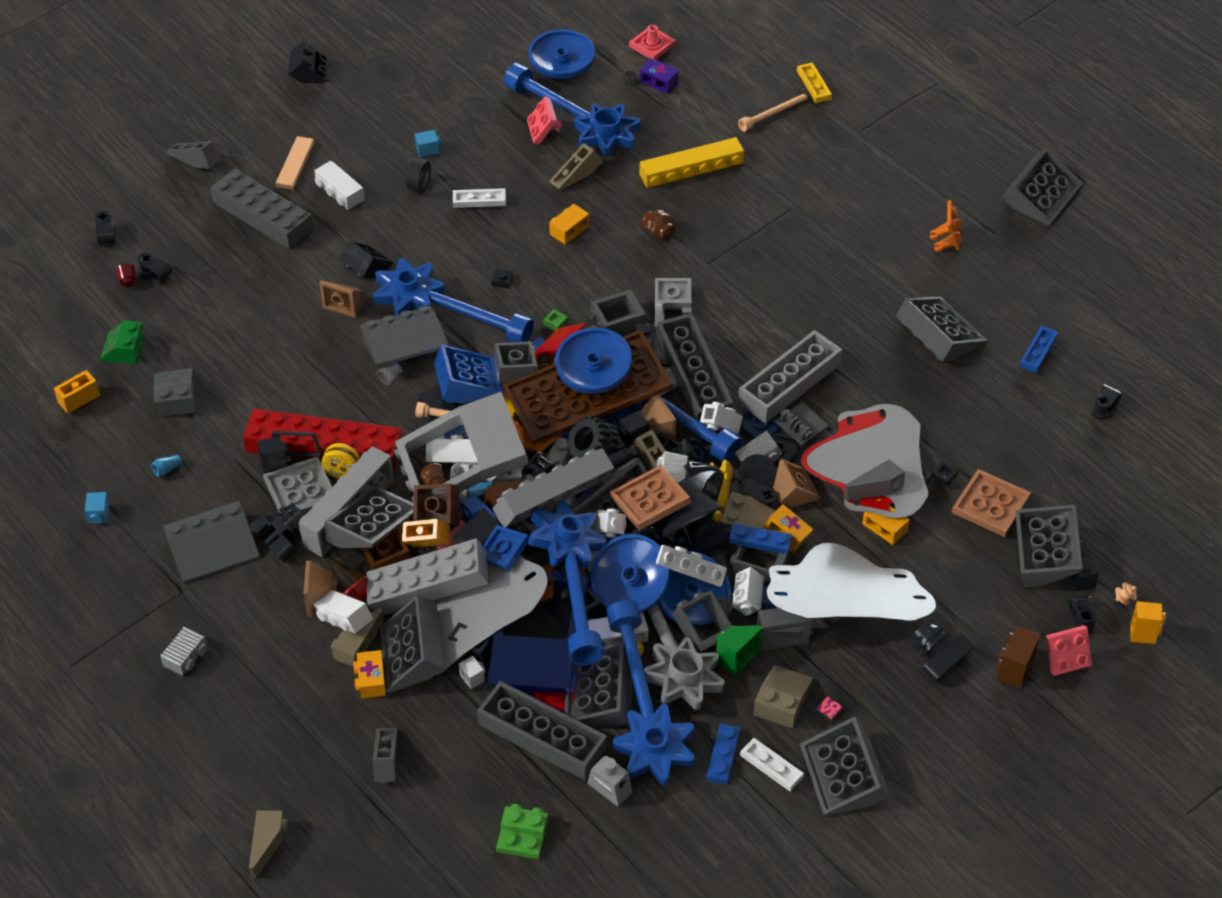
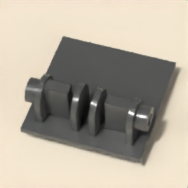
M803 402L791 410L783 409L780 413L782 416L775 421L801 446L829 426Z

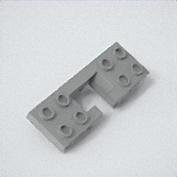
M655 278V355L661 364H668V361L656 337L657 322L664 321V310H682V315L691 313V278Z

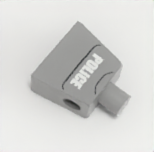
M604 756L591 769L588 785L619 807L632 794L629 773L618 765L613 758Z

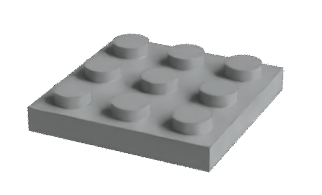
M318 457L263 474L264 481L279 514L281 513L279 509L288 506L291 502L303 514L308 513L313 505L319 502L325 493L332 488Z

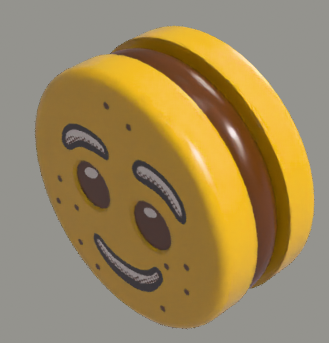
M342 443L332 444L327 447L324 453L322 467L327 474L339 479L349 471L350 467L360 457L357 451L349 445Z

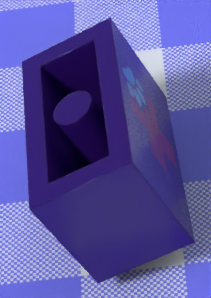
M650 58L640 69V82L669 94L678 84L679 70Z

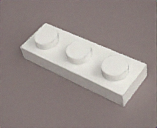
M505 189L453 190V208L506 206Z
M755 738L740 752L741 757L789 791L804 777L803 772Z

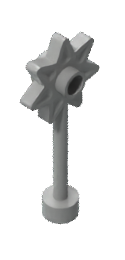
M656 604L647 612L663 645L655 644L653 647L652 656L656 664L644 668L646 681L663 686L660 699L662 704H668L682 697L694 709L699 710L703 701V693H720L723 690L725 681L713 672V669L717 666L719 654H698L692 640L688 637L684 638L678 646L659 605Z

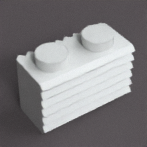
M665 451L661 457H658L657 467L661 465L678 483L685 479L686 471L683 465L687 464L688 456Z

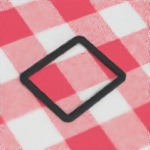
M273 431L271 433L272 437L276 435L312 436L318 453L288 452L286 454L289 456H322L317 437L313 432Z

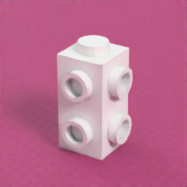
M719 402L704 404L700 423L707 425V429L719 431V433L724 429H729L733 433L739 434L742 415L735 413V409L724 408V404Z
M607 509V511L597 510V513H594L596 518L591 527L592 530L605 538H616V535H624L627 526L625 514H619V510Z
M751 567L737 573L735 576L732 607L745 616L760 610L764 576Z

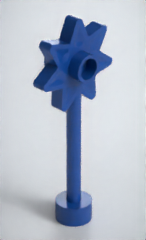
M514 63L508 68L504 76V85L518 94L528 89L542 98L548 97L551 99L552 104L576 117L574 119V129L582 133L579 136V146L583 143L589 147L598 145L604 156H609L615 146L634 148V136L632 133L641 129V119L626 117L624 104H619L613 108H603L594 103L591 105L590 113L533 81L532 70L522 64Z
M400 258L395 271L375 272L376 282L381 288L373 293L374 303L394 304L395 315L409 309L430 306L431 302L506 330V340L510 342H528L534 328L533 318L516 313L510 320L442 295L444 294V283L432 279V263L413 268L404 258Z
M661 397L676 418V421L712 444L710 449L712 456L721 462L727 460L729 463L737 456L735 452L741 449L743 444L741 437L729 429H724L719 434L711 429H707V426ZM642 401L631 406L636 410H641Z
M561 500L555 513L538 508L534 509L531 521L538 529L531 533L528 544L548 549L550 564L553 567L558 566L563 561L565 562L576 633L572 634L568 639L570 659L577 665H591L601 660L604 652L600 634L589 630L578 565L584 569L588 568L592 559L590 551H599L606 544L607 539L591 529L596 518L594 513L575 515L565 500Z
M623 600L610 605L606 609V615L610 630L622 634L641 714L633 710L628 712V723L631 732L614 738L613 749L631 756L627 767L629 778H634L650 770L661 785H667L671 765H694V755L684 745L694 734V725L692 723H671L669 709L666 704L660 705L654 713L634 629L638 628L642 623L639 607L635 601Z

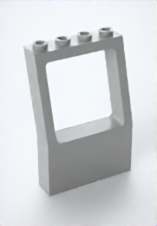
M501 392L458 407L395 441L397 449L394 452L397 460H402L403 462L400 468L403 476H408L409 480L405 482L409 492H414V485H419L409 459V453L459 425H463L478 464L443 484L451 483L460 487L461 493L488 478L529 464L526 452Z

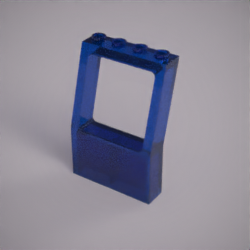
M552 571V573H546L547 586L569 587L567 574H564V572ZM536 572L530 573L524 580H530L536 575ZM579 572L584 602H586L589 580L586 575ZM573 609L566 639L508 636V625L494 633L488 684L491 688H495L498 682L502 681L517 690L573 694L576 664L570 659L568 647L569 637L576 633Z

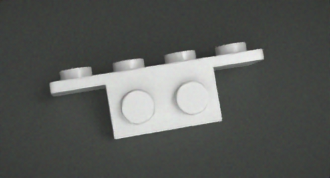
M661 545L656 560L657 565L719 587L722 586L727 570L726 567L702 559L703 555L694 552H691V555L687 554V549L675 546L674 549Z

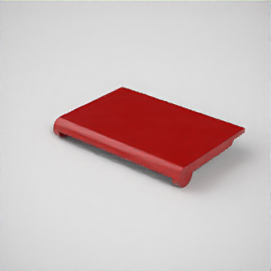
M586 323L557 328L534 352L536 360L539 359V356L556 353L560 344L569 335L581 330Z

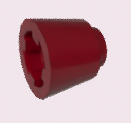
M122 264L116 268L115 273L120 284L124 287L133 286L136 282L135 266L132 264Z

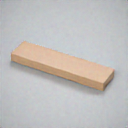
M297 136L276 181V187L294 189L313 147L314 139Z

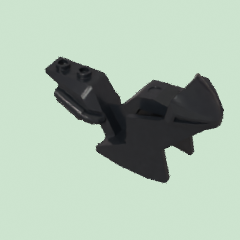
M688 462L686 465H683L687 477L678 482V484L688 494L691 503L664 517L659 529L647 526L639 530L632 523L626 527L624 535L639 534L652 539L660 547L665 545L675 549V546L687 549V551L701 554L719 545L730 536V531L713 520L714 512L721 509L717 500L724 481L723 472L717 466L701 462Z

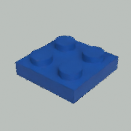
M496 525L483 544L487 551V564L510 571L528 544L529 536Z

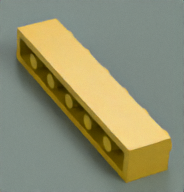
M737 137L641 161L639 174L646 188L742 164L744 161V150Z

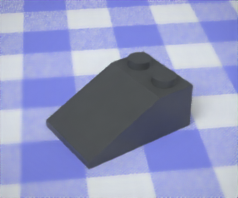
M192 368L154 374V403L158 417L196 412Z

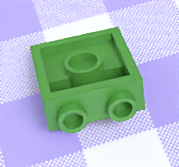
M512 804L511 807L505 806L496 852L539 859L548 825V813H545L541 808L526 810L518 804Z

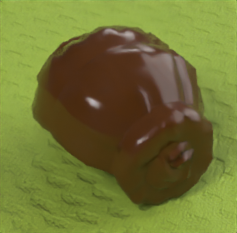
M650 210L644 213L641 218V226L659 237L662 241L669 240L675 232L673 217L664 210Z
M429 463L419 473V485L443 484L447 482L442 466L438 463Z

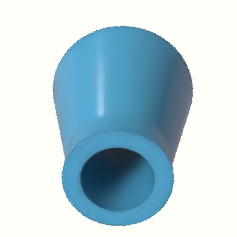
M179 455L155 459L151 466L157 477H164L178 466H181L182 461Z

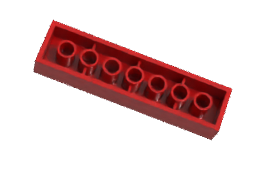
M254 408L243 436L246 452L259 454L257 441L272 437L271 433L273 431L313 432L322 451V456L318 457L320 462H322L327 447L332 444L342 443L349 445L357 451L360 458L364 452H367L373 446L391 456L393 472H395L398 462L394 452L397 449L395 441L403 438L402 428ZM280 435L281 441L286 442L288 452L318 453L312 436ZM288 455L289 458L302 459V460H308V459L314 458V457H312V456H289V455Z

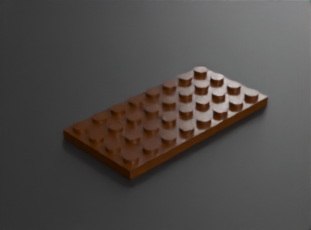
M641 330L623 336L631 350V370L621 384L609 391L590 394L571 389L560 379L556 364L503 384V389L532 445L572 430L573 425H576L579 419L582 420L585 416H593L599 419L673 389L672 382Z

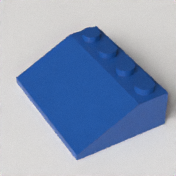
M441 344L434 365L443 400L449 403L456 402L462 404L477 401L499 392L502 395L504 394L502 385H498L494 357Z

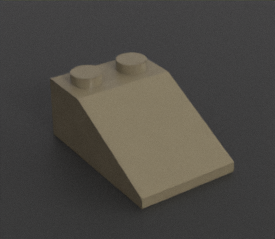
M731 492L721 519V525L727 528L730 534L733 523L764 529V525L775 510L751 496Z
M774 665L756 697L754 716L793 728L812 684L813 677Z

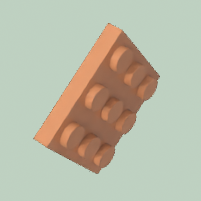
M661 465L610 491L611 498L639 530L691 503L688 494Z
M978 469L953 506L952 513L1005 537L1016 520L1015 510L1024 508L1031 492Z

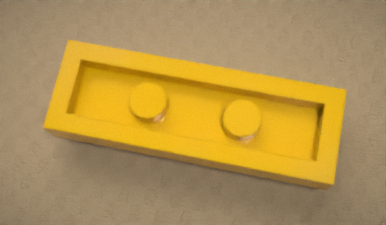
M813 62L797 66V72L815 103L832 98L830 90Z

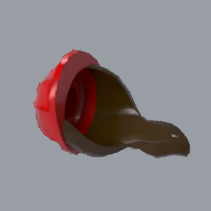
M332 560L330 563L331 571L339 579L337 592L361 602L367 599L368 577L360 571H348L343 563Z

